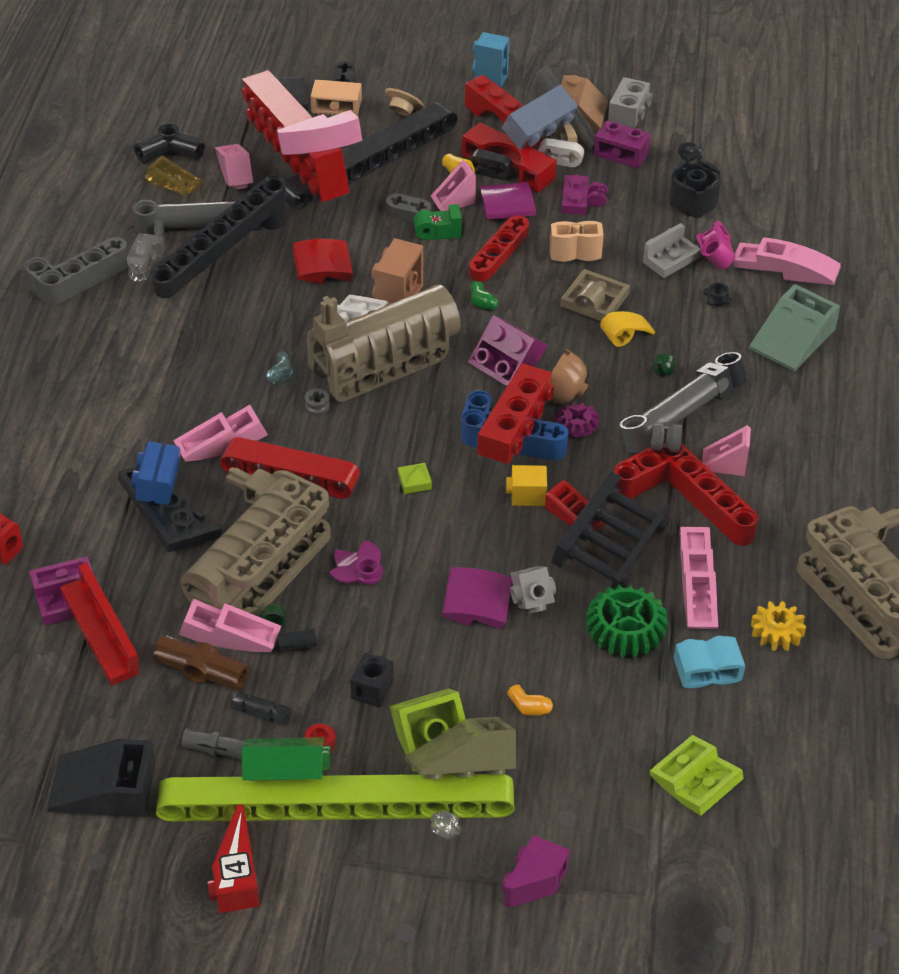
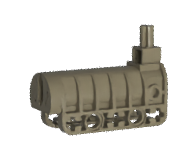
M437 284L420 291V293L404 297L402 300L389 303L382 308L369 311L367 314L351 318L345 322L337 312V299L335 297L330 299L328 296L323 297V302H321V315L313 318V328L307 332L309 368L317 376L325 375V377H328L330 393L338 402H344L439 363L448 354L449 337L458 334L460 331L461 323L456 303L448 290L442 285ZM417 355L414 360L409 361L412 357ZM370 374L368 379L362 381L365 376Z
M232 467L229 470L226 481L243 489L245 501L252 505L181 577V587L191 603L193 599H196L221 610L225 603L255 616H260L264 607L274 601L330 540V525L321 518L329 507V494L324 488L288 471L279 470L270 474L262 469H258L253 475H250L238 468ZM297 546H305L308 548L305 552L298 553L293 550ZM262 583H271L273 585L268 590L258 588Z
M853 506L845 507L809 522L806 530V539L812 550L800 555L797 563V572L873 655L880 659H891L899 655V559L882 542L885 540L888 529L899 525V508L880 514L874 507L862 512ZM822 581L833 582L836 587H827ZM859 621H869L873 627H864Z

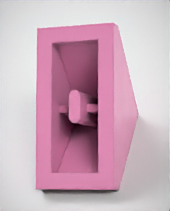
M462 160L431 195L440 211L448 210V205L458 204L459 208L475 204L476 175L467 162Z
M747 425L703 448L702 463L714 473L745 476L751 428Z

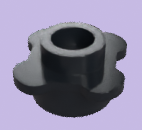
M712 283L704 289V295L708 298L706 301L708 305L721 306L723 304H731L732 298L728 295L729 288L724 283Z

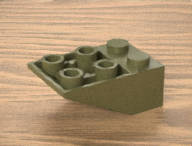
M499 717L469 718L407 754L405 761L416 772L423 775L425 779H440L443 777L442 774L455 773V776L471 777L474 776L476 771H486L487 774L491 775L505 774L506 769H516V730Z

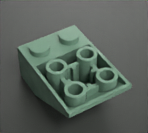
M794 284L780 298L750 344L749 349L795 372L836 330L840 305Z

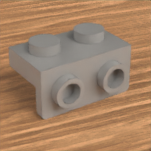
M680 223L645 243L643 263L665 278L700 258L701 249L684 237L685 226Z

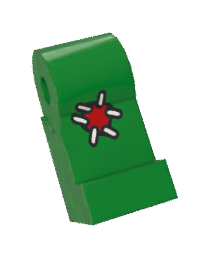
M458 204L448 205V210L431 212L429 210H421L413 217L416 236L422 240L461 238L462 218Z

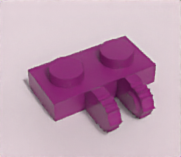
M565 175L561 213L586 215L587 206H605L607 202V186L604 183L593 182L589 185V177Z

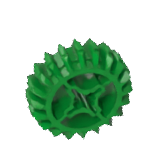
M618 584L616 590L607 586L605 593L598 592L595 599L591 600L586 612L587 634H590L592 643H598L599 650L608 649L610 656L615 652L620 653L622 659L626 654H631L635 659L639 652L647 656L649 649L656 650L659 643H662L665 638V632L668 627L666 608H663L661 599H655L654 592L645 594L643 587L635 590L631 584L628 588H622Z

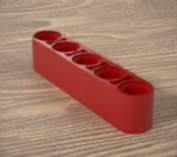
M235 437L230 440L220 459L221 467L228 473L232 467L238 468L250 475H253L258 469H262L270 474L279 470L288 471L324 488L329 496L339 499H346L351 496L360 476L359 468L349 461L241 437Z

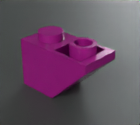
M533 835L527 846L522 845L516 856L515 864L517 865L514 871H508L503 879L501 890L505 891L504 905L514 907L554 895L568 870L570 850Z

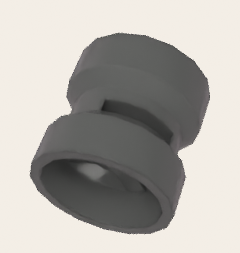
M654 422L651 450L660 451L662 448H665L671 452L680 453L682 425L664 426L663 423ZM664 432H667V435H666V443H663V442H664Z

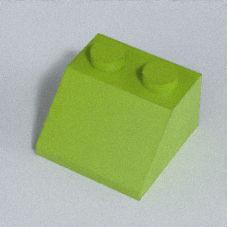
M449 688L390 706L397 737L406 755L466 720L459 692Z

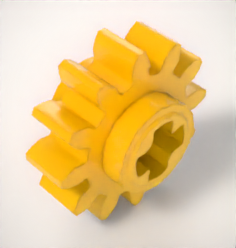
M769 601L767 609L758 606L756 615L752 616V636H761V646L770 643L771 649L775 651L779 645H782L783 649L788 651L790 643L798 646L801 637H804L806 625L803 624L805 616L795 615L796 606L787 609L785 608V602L782 601L779 606L775 607Z

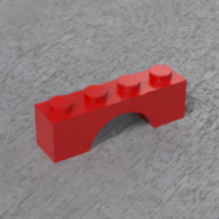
M485 75L465 83V107L478 117L493 112L504 124L509 114L525 106ZM541 136L540 140H539L536 144H534L533 146H529V147L532 148V147H534V146L539 145V144L542 142V136Z
M481 122L462 135L463 156L468 158L471 152L476 149L508 156L512 160L514 167L519 171V183L528 182L530 189L536 193L542 191L556 179V159L527 145L519 149L509 136Z

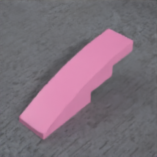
M680 527L681 570L687 629H718L716 573L713 568L710 527Z

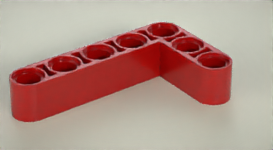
M682 443L680 453L671 452L665 448L656 451L651 450L650 447L615 466L614 473L621 476L617 488L626 497L632 499L667 480L734 544L746 546L754 541L758 522L757 513Z

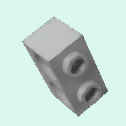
M623 77L609 103L608 121L635 128L638 121L643 120L646 107H650L652 101V93H649L650 83Z

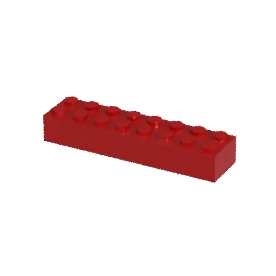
M267 70L243 78L244 88L241 89L245 102L248 104L246 115L249 122L254 123L258 133H262L266 142L272 144L274 151L281 154L284 163H288L293 173L299 175L301 182L308 185L311 194L316 195L321 202H325L350 193L343 153L340 147L303 154L283 155L281 153L277 130L311 119L312 116L274 75Z

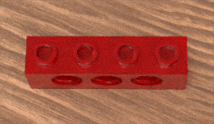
M523 363L520 364L478 433L477 455L509 464L514 454L518 455L520 453L524 437L530 436L534 420L541 417L546 400L550 401L553 396L555 386L551 384L552 372Z

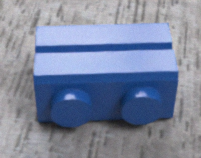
M148 442L144 452H138L136 469H139V471L134 470L131 479V487L136 488L135 498L137 500L146 502L153 500L154 503L165 505L170 503L179 468V446L168 444L163 446L162 443Z

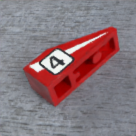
M244 804L236 806L212 866L214 880L208 881L210 901L217 900L219 913L259 907L258 888Z

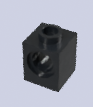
M364 652L350 679L351 699L380 708L394 681L393 661L383 656H375Z

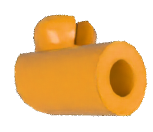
M520 685L510 687L507 692L510 699L523 715L541 716L549 714L553 708L551 699L542 695H527Z

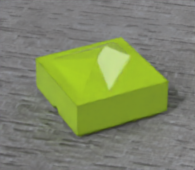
M426 463L398 467V476L404 494L432 489V481Z

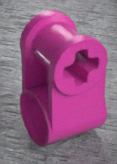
M717 220L712 228L705 233L697 234L696 237L701 247V253L717 269L723 270L732 264L735 254L727 229Z

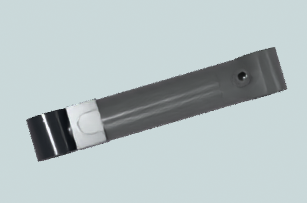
M141 200L133 206L135 228L139 234H154L156 240H161L164 235V229L204 228L236 201L157 204L151 200ZM284 205L264 220L261 226L269 230L283 227L285 224ZM258 225V226H257L254 230H252V231L261 230V226Z
M729 352L718 356L715 359V364L709 362L698 369L695 379L641 415H633L623 419L620 422V428L626 451L629 453H640L651 447L654 422L663 423L664 426H672L713 398L721 400L734 391L733 388L740 387L746 383L747 379L741 354Z

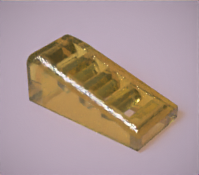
M160 156L147 168L146 173L147 181L186 196L198 187L202 181L164 156Z

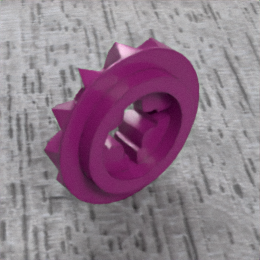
M571 402L570 406L562 405L560 411H556L555 423L564 425L568 429L569 436L583 437L597 430L599 426V413L594 411L593 406L586 407L584 402L580 405Z

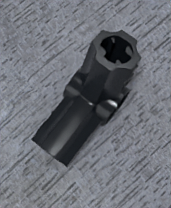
M165 123L159 126L157 134L133 145L138 160L142 163L162 154L170 156L178 153L199 160L203 156L206 143L200 138L179 132V127L176 124Z

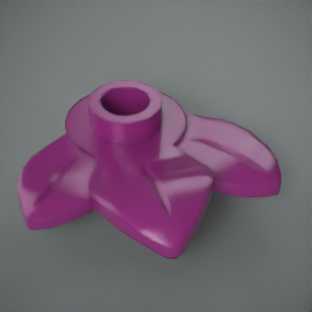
M365 540L359 547L358 553L335 550L334 559L337 568L330 572V575L335 580L342 583L359 582L365 585L375 584L381 580L383 576V568L380 564L381 552L373 543Z

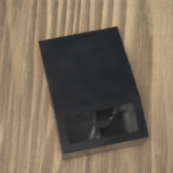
M119 738L59 755L47 811L145 817L155 768L152 740Z

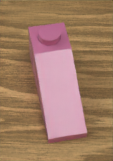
M239 144L215 147V152L228 186H233V189H243L248 187V183H253L250 156Z

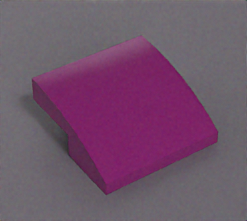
M528 182L479 186V196L483 202V212L487 219L510 218L517 215H536L535 203Z
M88 556L29 571L44 626L74 618L61 595L60 587L80 579L78 565L87 562L92 571Z
M451 568L448 575L441 616L467 626L473 620L501 630L506 624L512 578L482 569Z

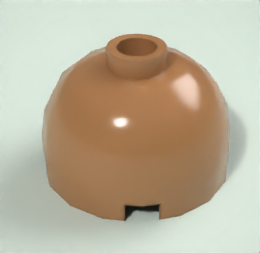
M568 349L565 350L552 371L551 384L555 386L549 402L553 404H567L575 396L580 399L588 387V384L584 383L587 377L586 365L581 358Z

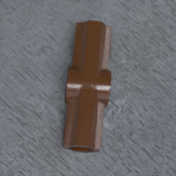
M161 636L156 643L153 654L154 661L181 670L185 677L199 684L209 680L238 690L244 686L249 672L248 664L220 655L214 646L205 642H199L194 646L168 636Z

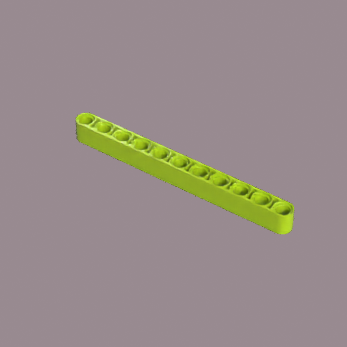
M474 773V776L471 777L442 774L443 777L440 779H425L420 774L323 776L322 779L242 780V777L168 778L162 780L158 786L156 815L159 819L166 822L231 821L236 806L244 804L246 821L505 817L514 811L515 806L513 779L507 774Z

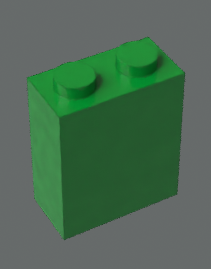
M324 737L247 738L242 746V780L322 779L324 770H329L330 746H324Z

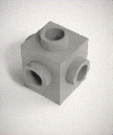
M535 566L511 573L513 586L510 588L512 600L515 604H518V608L528 609L529 613L546 610V604L555 602L553 594H556V586L553 578L549 577L547 567Z

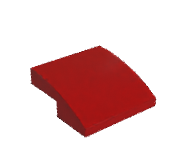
M310 239L293 243L292 250L298 280L323 284L325 277L350 281L353 271L346 241Z

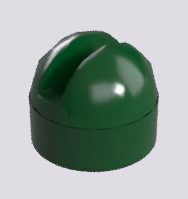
M669 354L656 355L653 360L654 372L660 377H665V374L667 376L671 375L675 368L674 357Z
M272 603L264 607L261 618L278 624L282 628L285 625L286 613L281 605Z

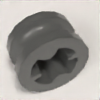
M319 388L309 390L305 394L306 411L312 415L325 414L329 410L328 392Z

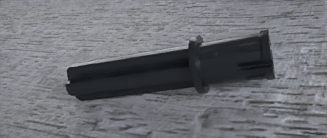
M692 142L683 143L678 148V154L684 161L690 162L695 159L700 161L703 158L700 155L703 150Z

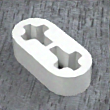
M544 139L538 149L539 152L556 159V165L568 167L579 166L584 156V149L580 144L557 139Z

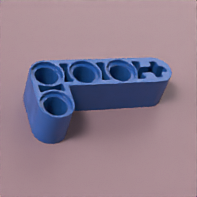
M477 390L470 393L461 415V440L468 446L477 447L478 433L491 413L492 397L485 391ZM535 419L530 436H525L519 455L548 460L564 458L567 454L568 429L559 423Z

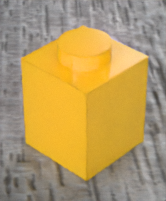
M512 465V477H506V494H511L512 506H545V496L547 494L546 466Z

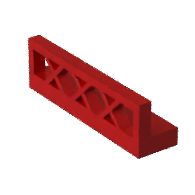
M86 562L78 565L79 580L60 587L61 595L109 684L112 686L139 674L138 654Z

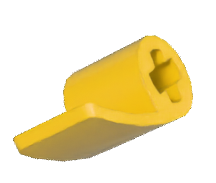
M632 312L609 313L600 323L601 329L616 347L629 343L635 330L655 334L654 329L643 316Z

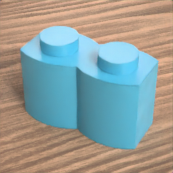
M716 636L707 641L687 639L676 644L674 661L683 687L700 688L712 683L717 685L731 684L743 679L745 664L736 638Z

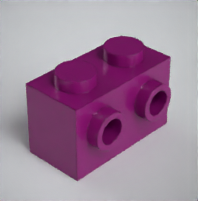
M606 121L595 136L594 156L638 169L649 154L651 134L620 125L617 122Z

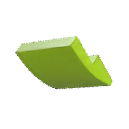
M691 735L650 770V775L661 787L700 816L744 779L742 769L719 758L715 746L694 735Z

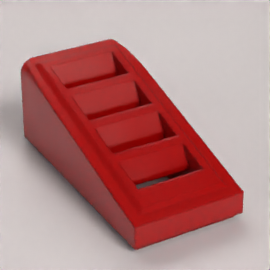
M562 480L547 492L545 496V509L572 526L578 517L576 514L579 511L582 512L589 501L572 485ZM595 521L592 525L594 526L593 530L597 531L605 523Z

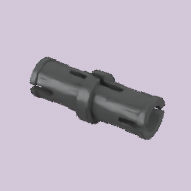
M186 728L182 737V748L207 752L211 757L222 755L242 760V746L246 739L241 740L222 736V733L217 731L211 734Z

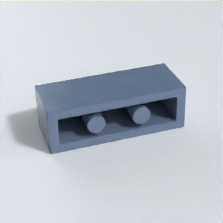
M559 85L509 114L501 128L519 149L526 145L533 146L540 140L541 136L551 135L561 124L563 126L568 125L574 119L573 114L578 105L565 89Z

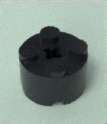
M697 160V164H689V161H684L676 165L671 179L669 204L682 212L689 213L693 218H700L704 213L712 211L719 202L721 187L719 169L715 165L701 160Z

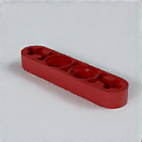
M520 215L510 217L469 263V276L471 279L481 282L490 279L528 236L529 220L526 217ZM500 240H510L511 242L504 243ZM493 253H494V254H498L499 256L491 257V256H488V254H493Z

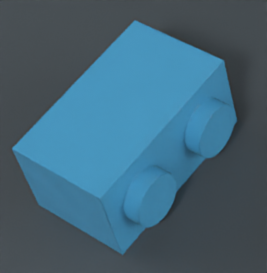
M483 32L478 41L475 40L472 53L475 54V60L472 66V73L475 74V78L485 75L502 88L508 77L509 37Z

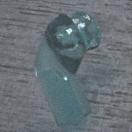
M279 352L276 355L277 364L267 371L266 377L271 383H277L279 380L283 381L292 375L293 368L288 352Z

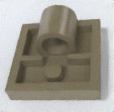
M583 269L562 296L560 306L602 321L607 314L618 310L630 293V285Z

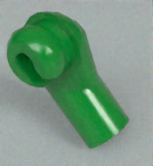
M473 282L471 284L472 304L480 309L495 310L498 305L497 298L488 292H484L481 282Z

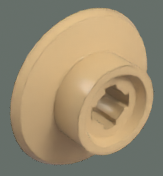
M394 88L385 89V95L391 100L389 109L396 114L408 117L411 115L412 110L424 108L421 100L405 91Z

